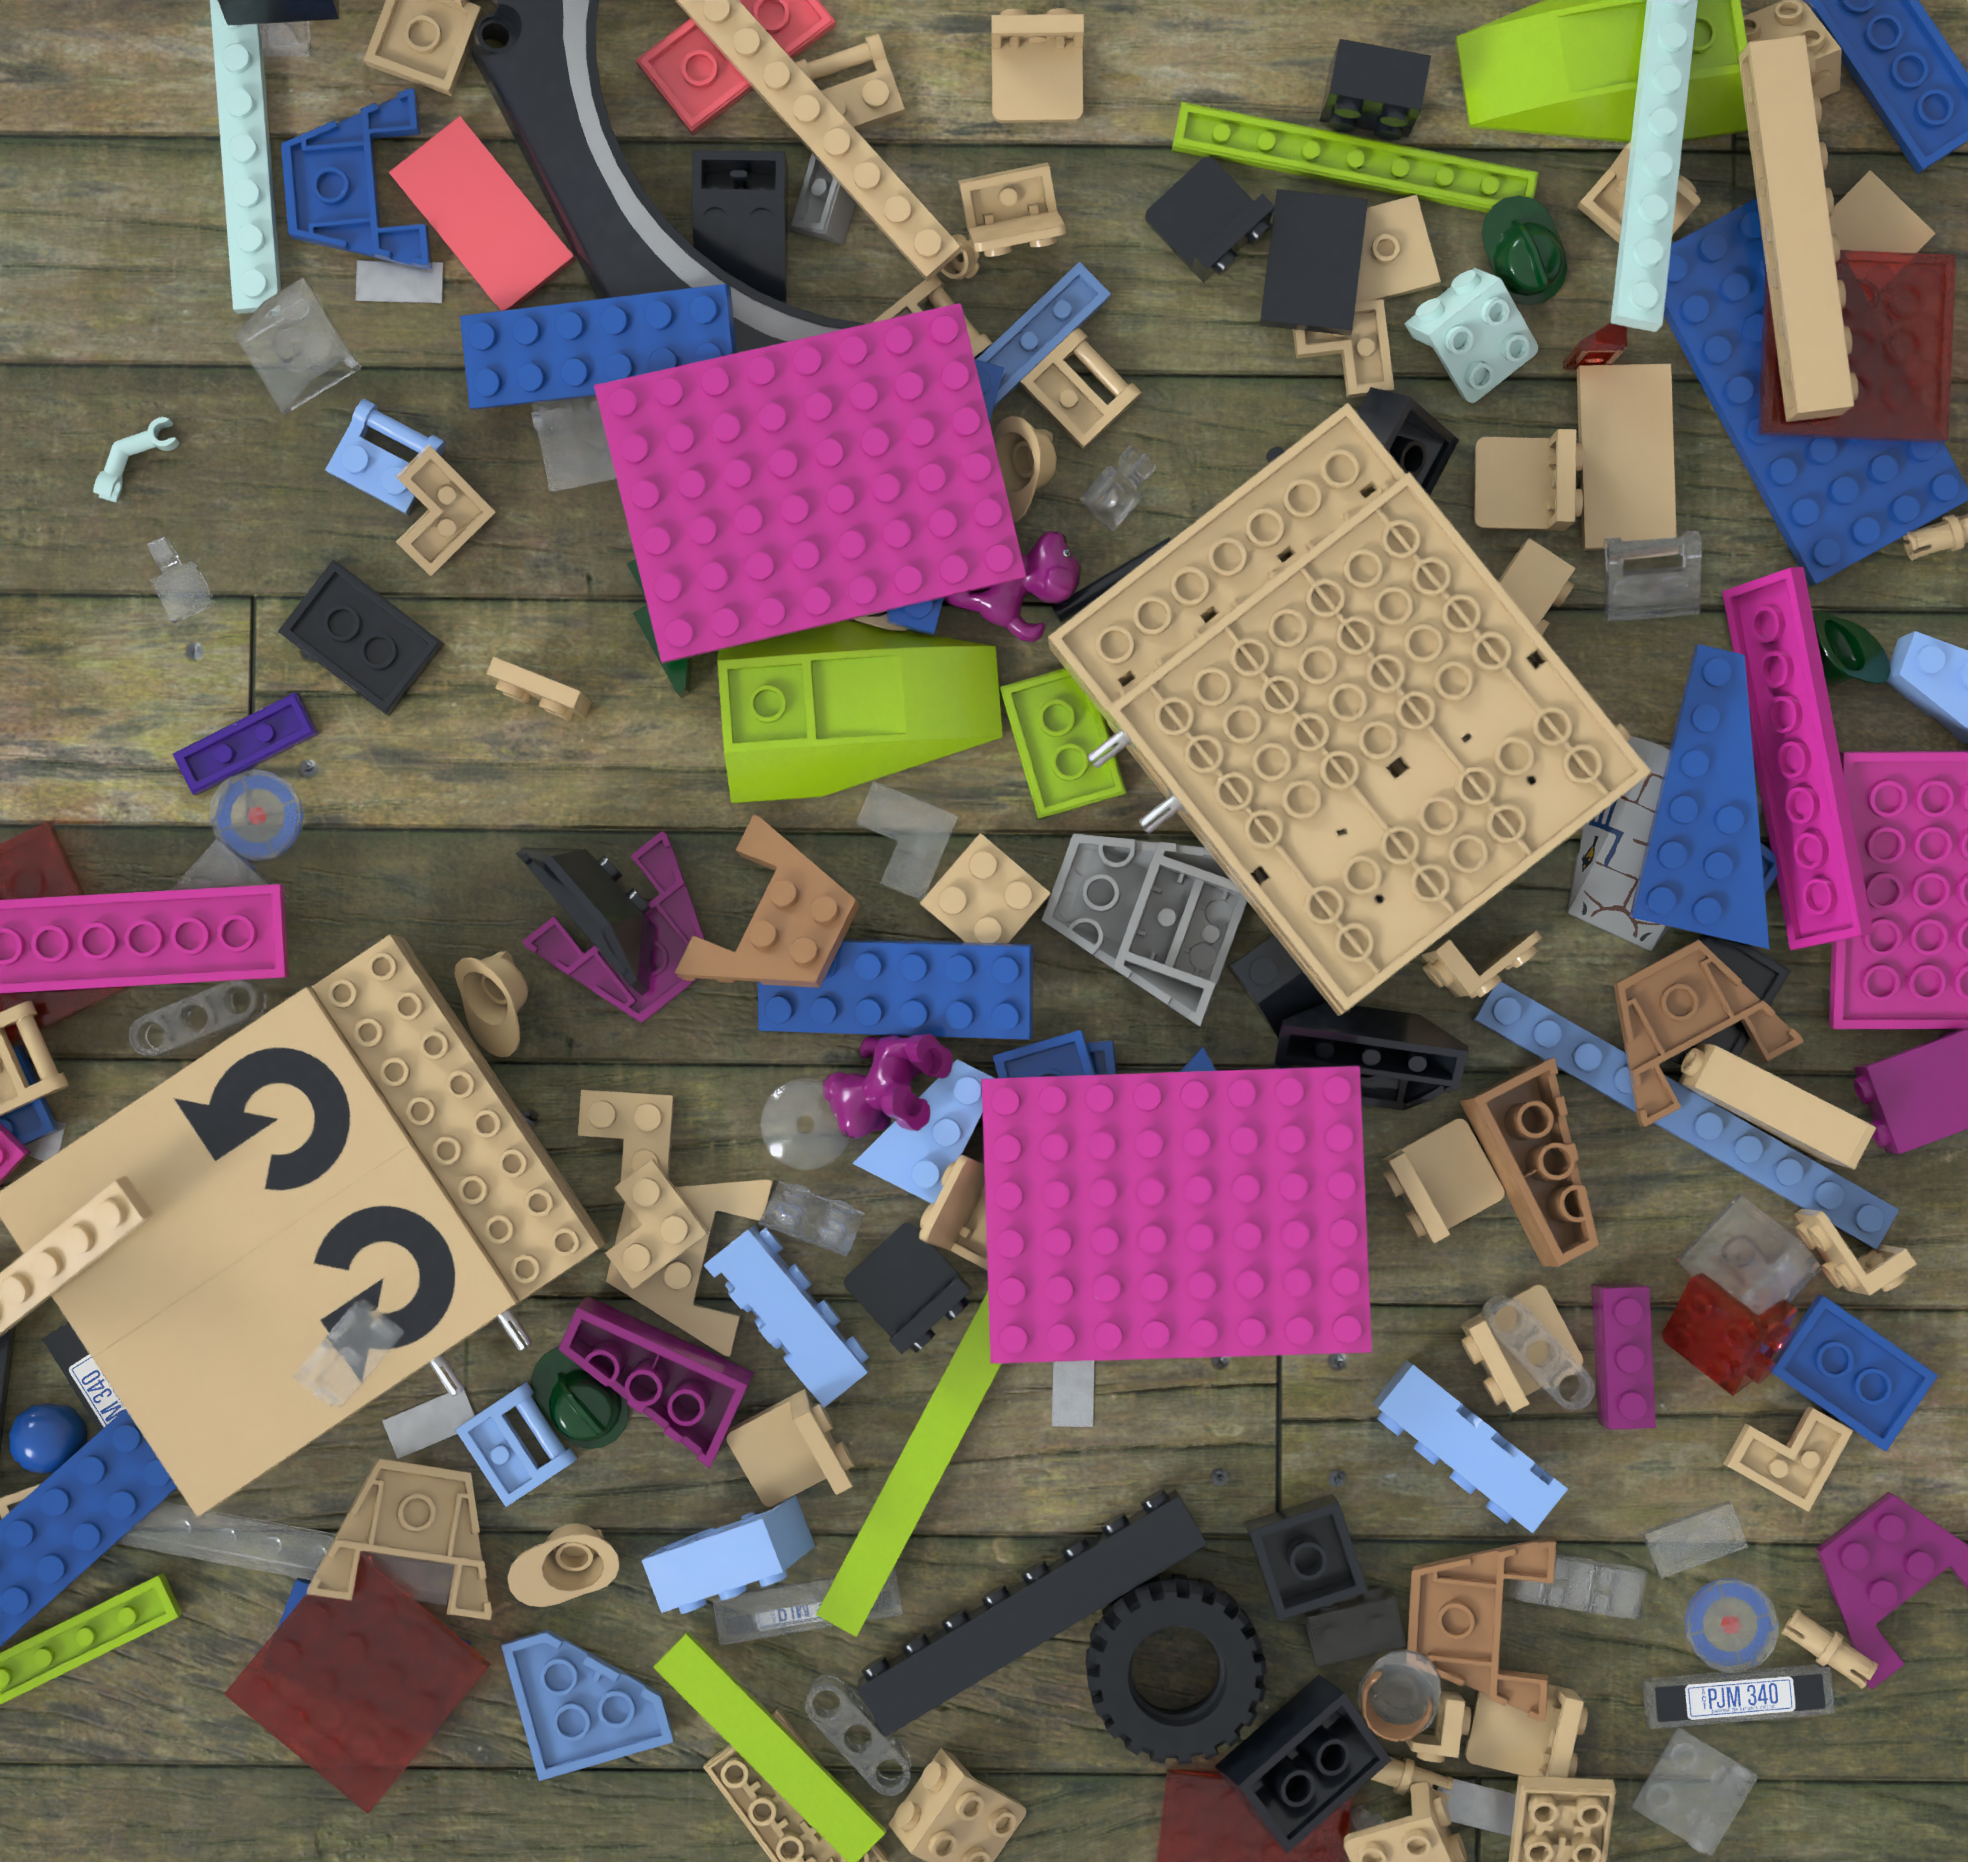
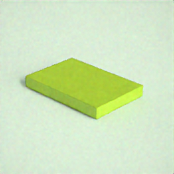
M1065 668L1000 687L1001 696L1038 820L1126 794L1116 756H1113L1099 768L1092 765L1113 746L1092 762L1089 761L1088 755L1106 742L1110 735L1103 715Z

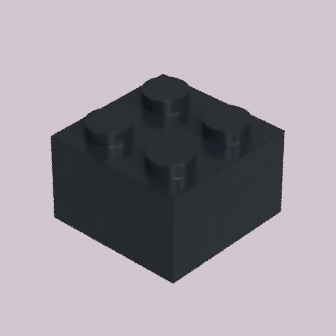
M1339 39L1328 71L1319 121L1327 122L1332 129L1342 132H1353L1356 128L1374 131L1376 137L1385 140H1399L1401 136L1409 137L1422 109L1431 55Z
M1333 1494L1245 1522L1273 1611L1279 1621L1368 1592L1339 1501Z

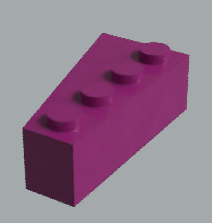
M588 1296L577 1306L558 1348L605 1387L610 1386L627 1400V1404L640 1414L643 1412L664 1429L663 1432L678 1444L681 1442L696 1454V1459L709 1469L719 1452L754 1375V1372Z

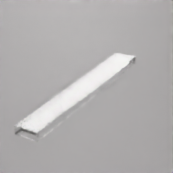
M162 1502L116 1544L312 1580L336 1534L210 1510L197 1517L189 1506ZM361 1551L354 1588L447 1605L454 1565Z

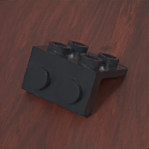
M1204 157L1146 211L1145 220L1204 283L1215 272L1218 276L1225 273L1237 261L1239 256L1236 253L1248 241L1254 245L1271 229L1273 225L1270 223L1275 206L1263 193L1253 201L1213 158Z
M909 1222L902 1224L854 1268L844 1280L846 1289L890 1336L889 1342L901 1355L909 1348L915 1353L923 1348L936 1335L931 1329L933 1325L943 1316L949 1321L953 1320L970 1304L965 1296L971 1291V1286L932 1244L919 1239V1229Z

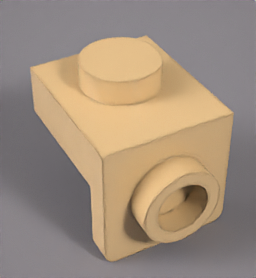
M1440 1689L1434 1736L1417 1734L1410 1740H1406L1411 1751L1417 1752V1758L1438 1763L1444 1762L1445 1756L1459 1758L1461 1735H1468L1471 1723V1709L1465 1706V1700L1459 1692Z

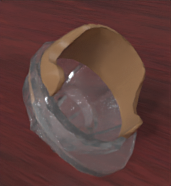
M1391 1651L1378 1659L1367 1670L1358 1689L1357 1701L1368 1727L1378 1736L1396 1742L1410 1740L1417 1734L1422 1733L1432 1724L1438 1711L1441 1696L1440 1675L1429 1659L1414 1651Z

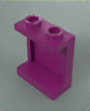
M1968 1028L1940 1034L1938 1039L1873 1063H1863L1854 1067L1857 1078L1853 1079L1855 1092L1861 1103L1868 1105L1874 1120L1869 1124L1876 1127L1872 1137L1879 1148L1884 1147L1886 1153L1902 1154L1968 1129Z

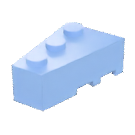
M1917 631L1898 638L1889 663L1890 674L1885 682L1928 717L1932 716L1952 732L1951 735L1962 744L1966 743L1968 745V650Z
M957 1059L952 1064L949 1076L944 1079L938 1078L919 1097L925 1099L930 1106L931 1116L929 1123L919 1131H910L900 1127L895 1121L853 1164L930 1203H935L943 1188L941 1181L946 1168L962 1155L983 1113L982 1079H994V1077Z
M794 1495L784 1500L769 1511L756 1514L753 1511L742 1515V1520L716 1529L712 1527L660 1547L642 1559L661 1613L675 1608H679L681 1614L688 1613L707 1604L705 1599L707 1597L719 1594L721 1600H726L747 1590L746 1584L759 1580L761 1587H765L786 1578L787 1573L785 1570L816 1547L797 1496Z

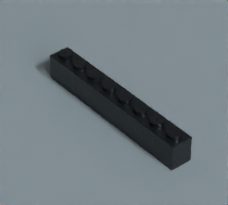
M1165 1489L1151 1494L1140 1503L1143 1507L1142 1510L1128 1518L1125 1513L1111 1518L1101 1526L1102 1534L1088 1542L1085 1537L1071 1542L1061 1550L1062 1558L1050 1565H1047L1045 1561L1038 1562L1021 1574L1022 1582L1010 1589H1007L1005 1584L996 1587L981 1598L983 1605L970 1613H967L965 1608L956 1611L941 1622L944 1628L930 1637H927L925 1632L920 1633L901 1646L904 1652L890 1661H887L886 1657L883 1656L865 1666L861 1670L864 1676L858 1680L857 1690L884 1736H889L1206 1546L1207 1542L1176 1489L1168 1494Z

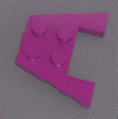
M663 830L631 855V858L659 892V895L648 903L651 909L645 914L655 925L650 989L642 996L630 987L595 945L585 953L556 916H553L522 941L526 948L538 954L641 1023L647 1021L696 982L679 978L675 970L692 936L706 940L670 838Z
M1889 1492L1816 1548L1835 1605L1839 1608L1847 1630L1845 1633L1850 1646L1879 1664L1870 1681L1867 1679L1868 1683L1866 1686L1871 1690L1904 1665L1897 1653L1876 1628V1624L1948 1567L1968 1591V1545Z

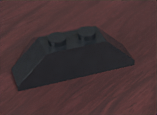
M529 847L520 849L516 853L518 857L630 987L642 996L650 989L655 925L645 914L651 907L634 888L626 893L618 884L617 880L623 875L605 855L597 860L586 849Z
M1325 1002L1282 1020L1275 1054V1064L1280 1069L1360 1066L1361 1105L1406 1110L1430 1101L1444 1092L1449 1094L1459 1090L1468 1055V1046L1420 1014L1353 1005L1338 1016L1328 1002Z

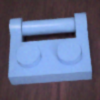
M362 399L357 405L352 421L325 470L329 474L409 516L418 498L396 477L409 463L363 438L369 427L418 453L429 444L440 456L444 452L446 441L434 435L428 438L378 411V406L371 401Z
M525 1382L455 1429L505 1507L577 1460L570 1447L565 1449L532 1399L531 1395L534 1392L528 1382ZM515 1406L550 1458V1461L539 1467L505 1415L507 1411Z

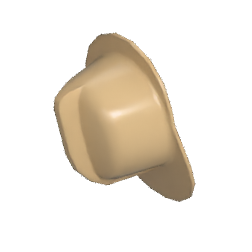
M1010 416L1002 419L997 425L993 439L1013 523H1017L1026 514L1035 490L1045 486L1054 476L1057 456L1052 443L1053 434L1046 429H1034L1024 418Z
M507 951L498 952L482 960L472 957L462 958L456 964L454 974L461 992L470 1031L477 1042L488 1053L497 1057H508L517 1050L520 1042L517 1013L527 1000L529 991L527 982L515 966L511 954Z
M580 1523L565 1524L556 1528L548 1536L545 1543L521 1553L511 1564L507 1576L509 1590L517 1600L528 1606L547 1607L560 1604L583 1594L607 1587L616 1578L620 1566L618 1553L609 1542L604 1540L601 1530L593 1529L588 1525Z

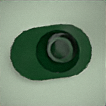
M1520 195L1504 198L1493 205L1484 218L1481 234L1484 249L1494 275L1501 278L1514 302L1525 305L1544 303L1557 294L1564 284L1568 269L1566 254L1552 217L1542 204L1533 198Z
M1822 610L1814 614L1813 619L1827 686L1850 679H1857L1870 684H1881L1888 680L1890 674L1888 657L1883 647L1870 632L1854 622L1833 616Z
M558 1348L544 1354L535 1365L531 1378V1386L534 1392L533 1397L542 1412L564 1438L575 1446L586 1449L602 1448L617 1440L624 1431L629 1416L627 1400L610 1386L605 1387Z

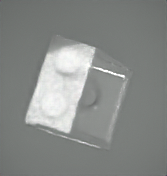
M304 278L265 300L235 336L284 415L362 368L319 296Z
M1740 1194L1676 1260L1719 1303L1758 1335L1822 1269L1821 1265L1801 1240Z

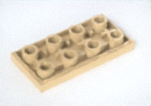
M1871 170L1834 206L1832 216H1829L1831 234L1838 236L1840 251L1868 302L1936 234Z
M1671 364L1579 366L1577 368L1579 443L1583 444L1584 449L1583 466L1580 471V489L1583 492V508L1581 513L1582 551L1675 548L1677 546Z
M778 1708L772 1712L771 1715L815 1758L782 1711ZM730 1744L704 1763L703 1768L772 1862H847ZM877 1842L858 1862H888L889 1857Z
M1518 1776L1508 1862H1607L1616 1794L1614 1781L1612 1779Z

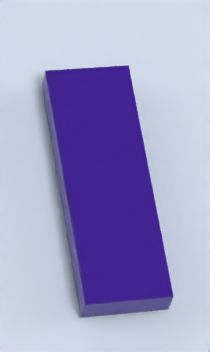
M294 692L173 753V756L192 795L197 796L319 735L299 693Z

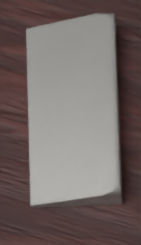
M813 154L810 157L790 230L827 242L843 244L856 202Z

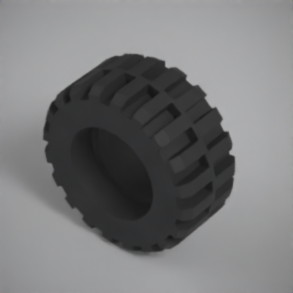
M1172 1574V1579L1160 1580L1159 1575H1156L1147 1580L1146 1584L1122 1595L1115 1603L1112 1601L1107 1604L1102 1610L1103 1617L1100 1622L1094 1623L1090 1633L1089 1649H1086L1088 1687L1097 1716H1101L1104 1721L1105 1729L1114 1739L1119 1737L1124 1741L1127 1750L1136 1755L1142 1751L1149 1754L1150 1761L1162 1764L1165 1763L1166 1758H1176L1178 1765L1192 1764L1191 1757L1204 1754L1205 1759L1208 1760L1219 1755L1217 1748L1224 1743L1232 1747L1241 1739L1239 1731L1243 1726L1251 1727L1257 1717L1256 1705L1258 1702H1263L1266 1687L1263 1681L1264 1675L1267 1674L1266 1659L1262 1652V1644L1245 1610H1242L1236 1600L1225 1590L1221 1592L1214 1588L1213 1583L1199 1578L1198 1582L1188 1580L1187 1575ZM1182 1626L1195 1629L1209 1639L1217 1652L1219 1675L1216 1684L1205 1698L1186 1708L1165 1709L1150 1704L1139 1694L1132 1679L1131 1666L1137 1647L1149 1635L1167 1627Z

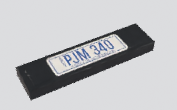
M68 1322L42 1338L95 1425L101 1431L125 1407Z

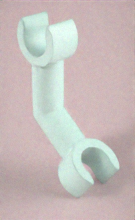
M160 417L150 423L147 431L114 442L104 471H101L96 478L93 492L99 494V498L116 503L122 491V475L128 457L155 447L163 451L175 449L180 444L175 437L164 441L158 440L160 430L168 428L174 423L169 418Z

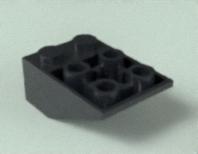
M693 150V247L736 279L765 295L787 303L789 167L785 151Z

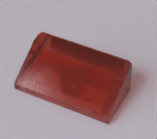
M1609 323L1581 340L1563 361V369L1577 370L1579 366L1612 365L1627 348V326Z

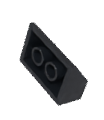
M1370 387L1357 412L1358 416L1405 474L1410 472L1430 497L1459 439L1411 397Z
M1271 934L1227 966L1278 1039L1282 1020L1327 1002L1274 934Z
M1318 1675L1215 1765V1768L1238 1800L1280 1848L1288 1854L1392 1760L1345 1692L1321 1675Z

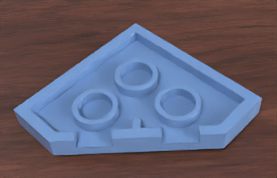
M549 1629L509 1640L501 1645L539 1781L674 1742L675 1735L663 1693Z

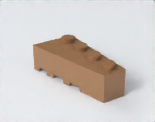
M1555 1057L1538 1060L1459 1101L1541 1265L1544 1267H1559L1599 1246L1586 1188L1581 1183L1577 1166L1579 1158L1576 1145L1571 1141L1565 1116L1568 1115L1565 1099L1560 1094L1556 1078L1558 1070Z

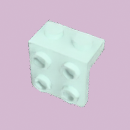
M1477 268L1458 275L1452 281L1450 288L1437 298L1430 299L1417 308L1416 314L1404 323L1412 338L1435 350L1461 397L1470 403L1477 402L1535 356L1538 351V344L1501 278Z

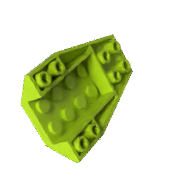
M1543 0L1456 36L1455 42L1469 128L1629 143L1632 136L1647 0ZM1698 0L1682 142L1743 133L1748 130L1738 58L1747 46L1740 0Z
M846 620L718 650L717 662L723 746L731 804L825 797L1003 738L996 646L906 630H887L865 623Z

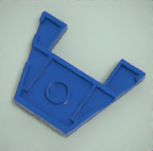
M414 88L397 93L398 97L377 105V103L364 107L361 109V113L338 123L334 120L281 143L288 234L292 239L425 270L432 269L429 228L426 224L383 228L380 226L373 140L375 138L421 134L418 98Z

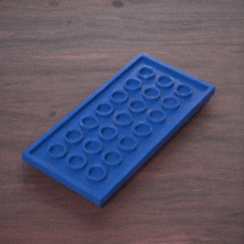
M1757 198L1671 244L1664 317L1799 567H1804L1805 577L1809 586H1813L1905 536L1907 532H1912L1968 501V487L1841 251L1839 261L1835 262L1837 279L1844 282L1846 290V304L1841 310L1843 325L1850 328L1852 335V351L1848 354L1850 373L1854 372L1857 377L1858 397L1854 401V407L1842 415L1786 422Z

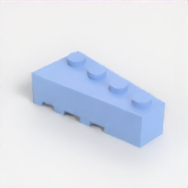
M754 1224L705 1263L704 1266L714 1278L722 1272L728 1280L725 1285L729 1291V1296L740 1309L743 1308L747 1313L751 1310L757 1316L754 1322L760 1333L775 1349L781 1347L786 1355L783 1358L787 1365L825 1408L868 1373L869 1367L865 1361L870 1356L855 1336L847 1340L836 1325L841 1322V1319L825 1299L818 1304L807 1290L812 1283L803 1270L796 1263L789 1267L778 1254L783 1249V1246L771 1230L765 1227L760 1231Z
M1408 1360L1404 1362L1372 1402L1382 1411L1376 1419L1397 1436L1403 1430H1406L1418 1440L1413 1447L1418 1453L1434 1466L1441 1459L1454 1469L1449 1478L1470 1495L1476 1488L1486 1495L1490 1501L1485 1507L1506 1524L1514 1518L1533 1534L1568 1490Z

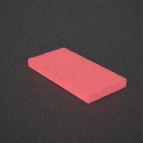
M739 0L792 60L836 27L835 20L819 0ZM691 18L636 60L638 67L692 136L754 89Z
M461 116L457 117L389 172L391 177L500 311L513 310L576 260Z

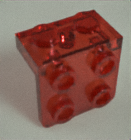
M1698 1273L1690 1279L1662 1333V1338L1667 1345L1734 1396L1753 1381L1756 1384L1762 1383L1772 1372L1775 1362L1771 1358L1791 1338L1794 1330L1789 1326L1798 1309L1785 1299H1781L1758 1316L1707 1275Z

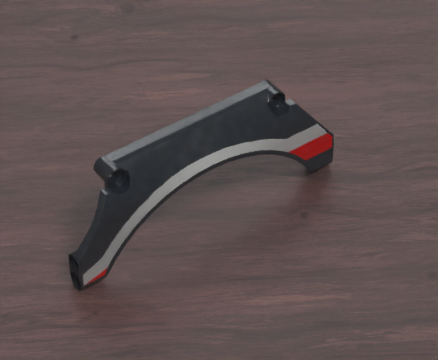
M491 0L497 12L483 17L477 24L471 52L473 60L482 74L597 299L721 284L730 285L737 353L864 325V323L829 318L802 310L753 289L726 273L696 250L666 220L647 196L626 162L611 128L601 93L596 59V20L599 0ZM496 39L504 47L492 48L485 43V40Z

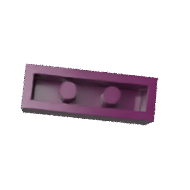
M1640 1283L1592 1284L1598 1423L1609 1430L1656 1428L1649 1287Z

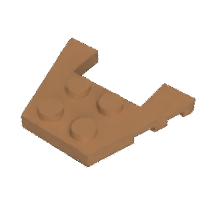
M753 814L736 848V852L744 859L775 870V873L737 950L733 952L692 936L675 973L679 978L686 981H696L697 978L716 979L722 983H735L737 980L761 982L762 985L820 988L860 905L854 897L761 817Z
M1694 940L1614 983L1637 1120L1641 1127H1646L1682 1108L1659 1064L1741 1020L1762 1061L1765 1062L1804 1042L1798 1032L1785 1024L1764 1000H1760L1741 982L1742 980L1700 940Z
M1557 1537L1541 1538L1413 1566L1407 1662L1461 1687L1464 1684L1488 1695L1492 1701L1504 1706L1506 1704L1528 1713V1717L1545 1722L1549 1675L1501 1670L1499 1668L1504 1580L1514 1579L1554 1584Z

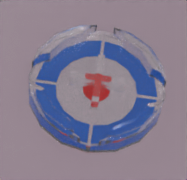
M253 769L239 773L236 776H231L222 782L212 797L209 819L213 832L217 837L216 839L222 848L238 858L259 862L277 858L292 847L301 833L304 813L301 798L289 782L275 773Z
M1722 1578L1702 1586L1689 1600L1684 1615V1631L1692 1651L1709 1667L1726 1673H1738V1671H1744L1748 1668L1753 1669L1761 1665L1773 1652L1779 1636V1621H1777L1775 1608L1770 1598L1758 1587L1738 1578Z

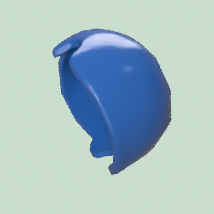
M51 1403L32 1405L16 1416L9 1432L10 1452L15 1462L20 1463L21 1467L28 1471L41 1474L54 1473L88 1442L85 1422L76 1410L68 1405Z

